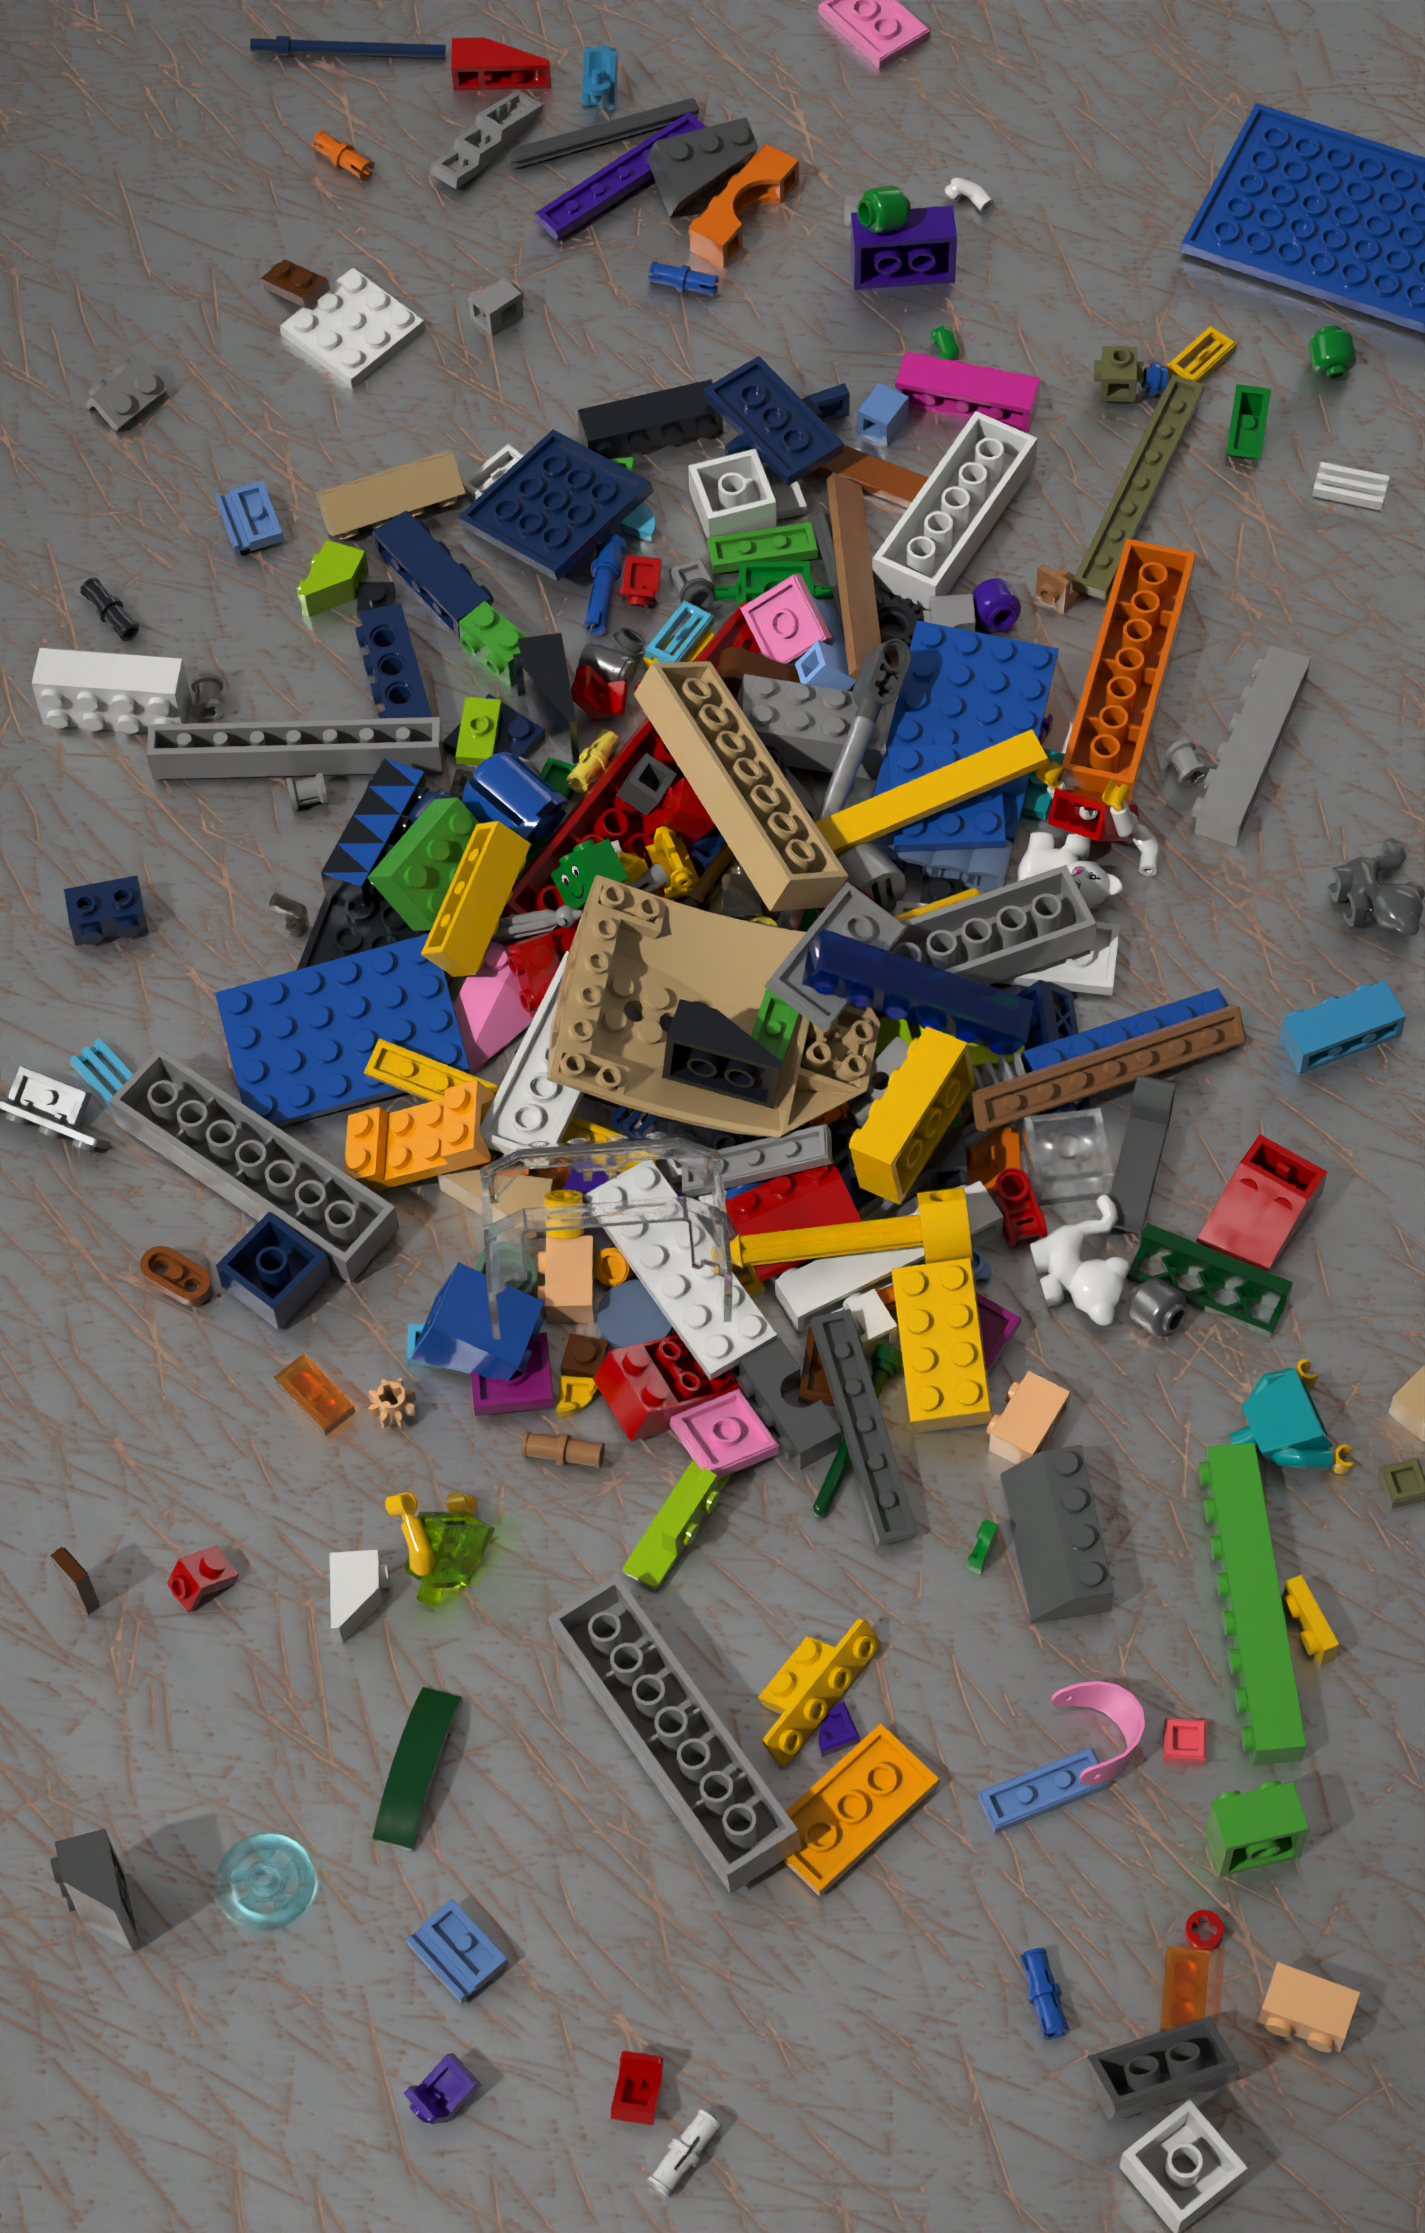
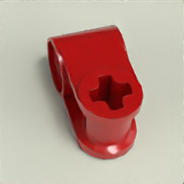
M1007 1168L1001 1171L995 1182L992 1199L1004 1216L1002 1234L1009 1248L1014 1247L1017 1241L1038 1236L1040 1239L1047 1237L1046 1221L1036 1201L1027 1174L1017 1168ZM1008 1184L1015 1185L1021 1194L1009 1196L1003 1192L1001 1187Z

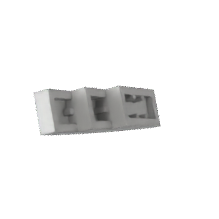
M516 90L480 112L476 116L475 126L454 139L453 150L432 162L430 174L455 189L459 188L499 157L543 110V104L520 90Z

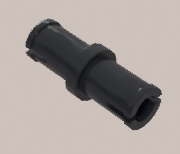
M92 577L86 580L80 587V593L97 610L96 616L102 622H107L122 641H129L134 638L139 632L140 626L123 609V602L117 596H112L98 578Z

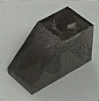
M742 866L731 867V874L722 875L723 915L740 920L766 916L765 903Z

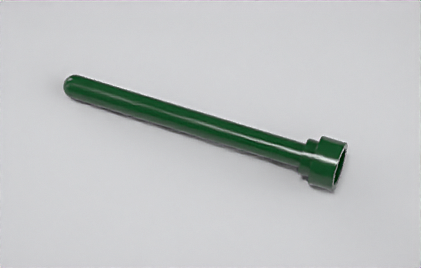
M877 1344L870 1358L872 1364L870 1369L873 1372L871 1380L877 1399L882 1392L886 1380L899 1373L903 1364L902 1352L886 1344ZM844 1438L812 1507L813 1514L817 1517H824L828 1513L851 1461Z

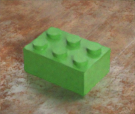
M458 797L434 799L367 877L413 931L432 929L476 824H480Z

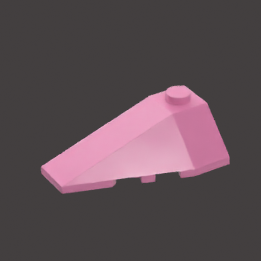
M491 940L484 954L485 960L476 975L467 976L453 1005L471 1070L470 1075L473 1076L486 1066V1061L502 1048L506 1050L512 1045L514 1038L530 1026L534 1018L530 1017L529 1012L524 1010L520 1002L519 992L522 989L518 977H515L509 968L507 957L510 953L508 948Z

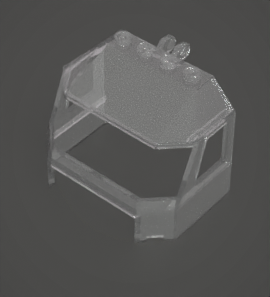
M662 1132L650 1133L645 1137L639 1138L615 1135L608 1137L606 1140L598 1141L575 1138L567 1143L557 1144L535 1141L527 1146L515 1148L480 1169L487 1294L492 1337L494 1340L501 1339L498 1294L506 1290L505 1282L515 1278V1281L521 1283L527 1280L524 1234L541 1231L686 1221L689 1228L692 1268L700 1269L706 1264L711 1266V1271L714 1272V1275L720 1277L723 1321L732 1322L733 1273L719 1151L679 1135H667ZM675 1159L701 1179L704 1187L712 1189L713 1205L684 1196L522 1208L493 1223L492 1204L499 1202V1196L525 1169L570 1166L578 1173L583 1172L584 1181H592L594 1171H605L608 1179H617L616 1170L622 1169L628 1162Z

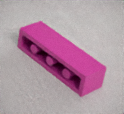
M905 351L895 382V389L909 396V408L970 420L975 411L1026 432L1030 430L1039 400L1040 378Z

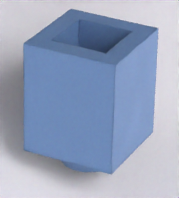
M878 383L857 410V433L887 447L908 420L909 396L904 395L898 389Z

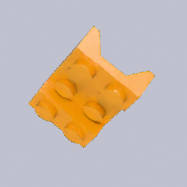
M478 1080L446 1088L443 1099L391 1113L386 1112L381 1107H376L348 1115L344 1172L371 1191L376 1192L490 1162L491 1154L480 1133L481 1105L493 1101L494 1093Z

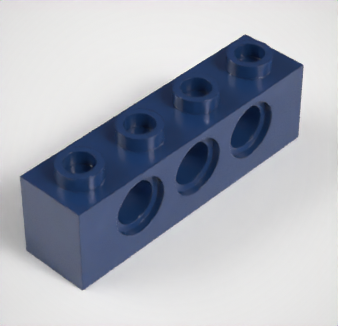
M401 603L359 612L361 626L355 627L359 648L366 647L368 655L362 656L367 677L374 675L376 683L370 684L374 704H381L383 712L378 713V718L432 717Z

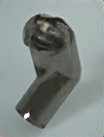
M278 892L274 893L269 902V909L285 916V930L292 937L299 938L304 936L310 928L306 906Z

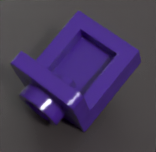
M452 2053L446 2054L420 2085L409 2086L404 2095L411 2102L410 2108L421 2121L430 2124L446 2123L454 2117L482 2084L460 2059Z

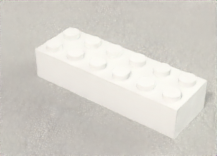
M975 411L873 557L872 572L874 585L892 594L900 595L903 599L908 598L912 600V603L928 610L930 596L947 595L1036 465L1038 438Z

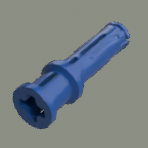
M608 534L596 545L598 550L597 556L591 564V573L594 580L586 619L583 624V629L587 633L590 631L591 624H593L591 635L598 636L606 632L614 583L622 575L620 563L622 555L627 551V542L615 534Z

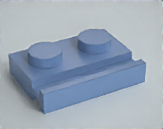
M263 480L229 490L230 493L226 495L214 494L216 505L235 555H240V551L250 548V551L284 542L282 529Z
M452 1898L421 1924L420 1929L412 1936L409 1935L405 1938L406 1944L461 2005L467 2001L466 1998L474 1991L477 1992L508 1965V1960Z

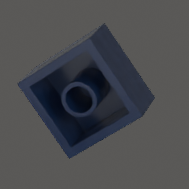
M268 1212L216 1265L221 1286L277 1330H280L332 1277L327 1255L271 1212Z

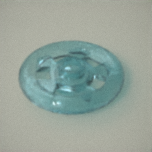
M259 1833L237 1842L222 1858L215 1877V1893L224 1913L240 1926L259 1931L277 1929L295 1920L308 1906L315 1888V1870L308 1853L293 1839L277 1833ZM277 1851L291 1859L285 1868L271 1861V1858ZM255 1853L260 1861L252 1864L248 1870H244L239 1863L248 1855ZM263 1874L272 1876L270 1883L267 1885H259L257 1883L258 1878ZM286 1879L299 1881L297 1891L293 1897L282 1894L286 1887ZM244 1881V1887L248 1896L236 1900L232 1891V1885ZM274 1901V1912L256 1913V1902Z

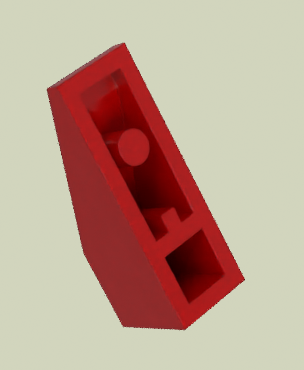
M485 37L452 38L451 73L453 91L552 89L550 60Z

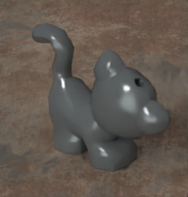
M1388 838L1384 842L1385 850L1392 856L1358 857L1346 865L1332 868L1336 882L1331 883L1327 887L1328 894L1335 903L1345 902L1349 898L1351 906L1342 912L1347 925L1352 927L1362 925L1366 919V912H1371L1380 927L1398 930L1406 935L1418 933L1419 920L1423 911L1422 900L1425 897L1424 887L1412 881L1406 884L1384 885L1378 881V871L1398 869L1406 859V853L1397 840Z

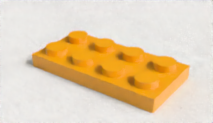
M880 1723L785 1811L799 1831L801 1849L783 1861L821 1897L939 1786V1778Z

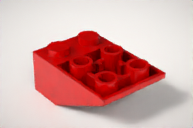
M1259 1134L1240 1161L1198 1235L1196 1242L1269 1272L1323 1194L1327 1171Z
M679 1335L611 1350L593 1378V1381L630 1442L662 1434L672 1429L670 1427L671 1416L740 1389L731 1370L710 1381Z

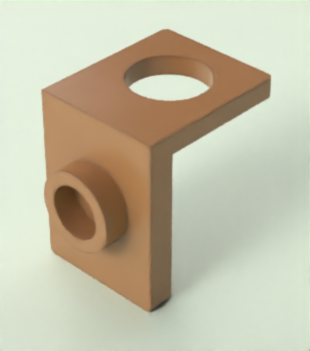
M1044 564L1038 568L1035 597L1062 614L1083 593L1074 590L1070 594L1071 583L1073 584L1075 575L1060 567L1056 572Z

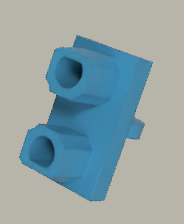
M598 45L596 48H585L582 105H599L609 110L615 109L617 100L618 52H616L614 47Z

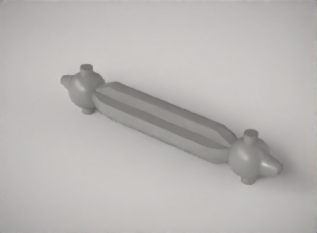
M564 905L559 907L556 912L544 909L500 918L498 930L491 938V941L499 942L549 932L558 925L563 928L572 927L581 918L583 910H577L571 906Z

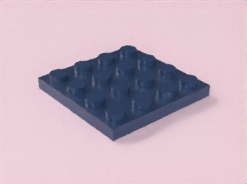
M553 429L458 516L461 527L554 580L559 581L645 501L654 490L650 481Z

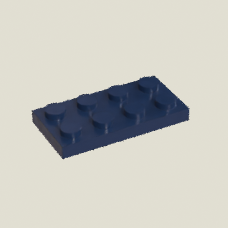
M757 356L703 389L704 399L752 449H756L759 457L787 486L844 452V443L760 356Z

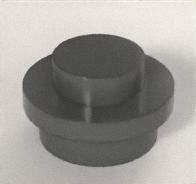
M692 579L682 587L679 594L680 602L682 603L685 600L706 611L714 602V587L707 579Z
M623 627L611 637L614 650L628 654L636 659L641 658L644 654L643 647L646 642L637 632Z

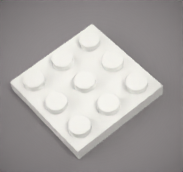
M354 268L331 284V290L307 309L301 308L280 325L282 336L351 388L355 387L425 330L423 319Z

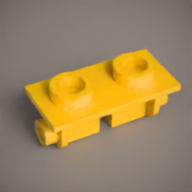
M667 826L659 827L655 832L654 844L646 846V850L652 864L658 863L666 872L669 883L663 885L662 888L667 899L672 900L682 897L687 890H692L699 877L682 838H676L675 832Z

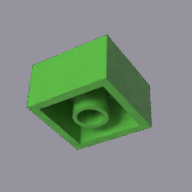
M1280 1781L1266 1782L1258 1786L1256 1791L1240 1794V1791L1234 1790L1220 1794L1216 1797V1800L1211 1802L1205 1827V1833L1219 1877L1300 1858L1309 1830L1294 1782L1281 1784Z

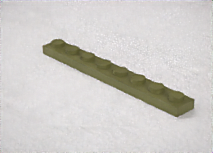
M1171 375L1073 579V590L1106 600L1114 583L1126 538L1135 539L1204 394L1205 384L1177 375Z

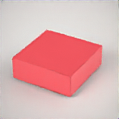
M1165 1718L1163 1763L1205 1765L1206 1720Z

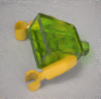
M406 1492L388 1496L385 1500L388 1514L392 1517L402 1516L404 1522L400 1526L409 1551L405 1564L406 1573L422 1582L416 1599L425 1605L439 1607L445 1588H465L470 1584L495 1528L472 1515L477 1510V1500L473 1496L465 1495L462 1492L452 1493L447 1496L446 1507L448 1512H419L416 1519L414 1513L418 1508V1499L414 1494Z

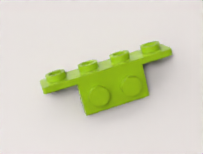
M692 1460L624 1564L623 1573L649 1588L657 1590L684 1547L691 1545L696 1538L701 1521L706 1513L710 1514L716 1507L721 1490L732 1474L718 1479L717 1474L704 1467L700 1470L695 1461Z

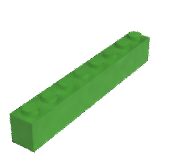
M1255 1442L1210 1446L1206 1448L1204 1462L1198 1463L1200 1485L1207 1486L1209 1499H1204L1206 1522L1213 1523L1215 1536H1210L1211 1555L1213 1560H1219L1221 1573L1216 1574L1217 1592L1219 1598L1226 1599L1227 1611L1222 1612L1223 1630L1225 1636L1232 1635L1234 1649H1229L1228 1651L1229 1667L1231 1674H1238L1240 1688H1235V1704L1237 1712H1244L1246 1726L1241 1727L1242 1747L1244 1752H1251L1253 1766L1302 1761L1306 1749V1741Z

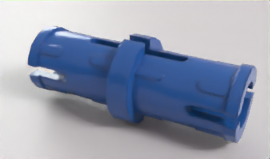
M656 261L651 263L649 273H652V275L648 276L649 283L674 287L677 292L685 293L688 290L715 297L718 285H715V282H719V275L693 271L690 266L686 265L679 268L657 263Z
M1045 1948L1026 1951L1020 1955V1961L1022 1962L1030 1990L1027 1992L1029 2003L1034 2004L1042 2037L1045 2040L1066 2035L1065 2033H1069L1070 2030L1061 2006L1060 1984L1055 1983L1047 1951Z

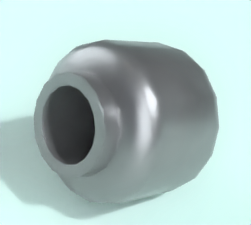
M1153 1278L1140 1283L1132 1289L1129 1295L1130 1318L1134 1323L1152 1335L1161 1337L1173 1334L1184 1325L1187 1319L1188 1310L1186 1308L1185 1296L1182 1292L1161 1279Z

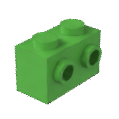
M484 601L459 621L460 644L468 654L472 655L492 674L511 688L516 684L513 654L520 653L518 639L528 636Z

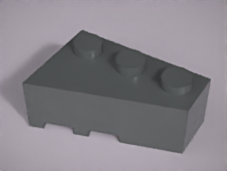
M747 117L655 141L646 158L669 218L677 214L680 209L690 202L700 198L710 188L720 184L746 166L749 157L758 149Z

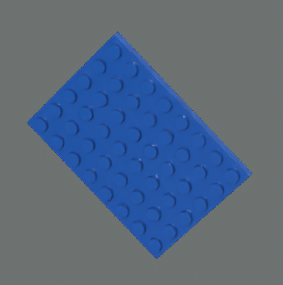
M1255 103L1181 243V252L1425 333V157Z

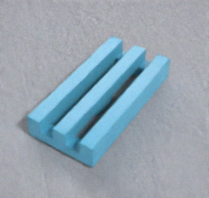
M684 600L647 646L645 657L650 660L654 657L657 659V663L684 662L714 624V615ZM691 613L692 616L688 619L684 626H682L677 631L675 637L665 648V650H660L661 647L668 640V638L684 620L687 614Z
M99 1037L94 1041L95 1046L92 1048L85 1047L81 1050L82 1055L79 1057L74 1055L69 1060L71 1066L111 1109L109 1100L113 1096L85 1065L90 1062L116 1091L123 1084L97 1056L101 1054L125 1082L130 1079L133 1073Z

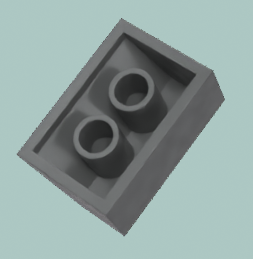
M106 1829L56 1841L55 1847L58 1857L50 1859L55 1882L56 1884L59 1883L63 1898L66 1897L70 1912L77 1910L83 1924L131 1951L140 1950L141 1947L125 1873Z
M1210 2016L1087 2056L1096 2097L1109 2122L1131 2118L1137 2113L1162 2105H1170L1177 2100L1201 2092L1212 2091L1219 2086L1233 2082L1240 2071L1237 2060Z

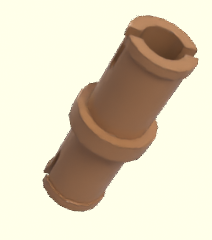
M525 1432L522 1440L521 1455L522 1457L529 1456L554 1460L556 1465L560 1466L574 1463L601 1468L605 1455V1443L571 1439L569 1434L562 1433L559 1437Z

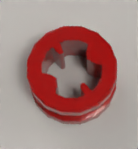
M1208 1910L1196 1911L1190 1915L1185 1927V1936L1189 1945L1200 1952H1211L1220 1946L1224 1934L1223 1922L1220 1917ZM1200 1922H1208L1209 1929L1216 1930L1217 1933L1216 1935L1210 1933V1940L1204 1941L1201 1940L1200 1934L1193 1933L1192 1929L1193 1927L1199 1929Z

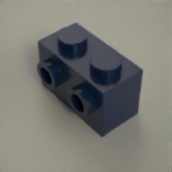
M137 875L64 889L69 926L75 946L82 944L94 945L103 940L119 937L131 938L137 934L149 932L143 895Z

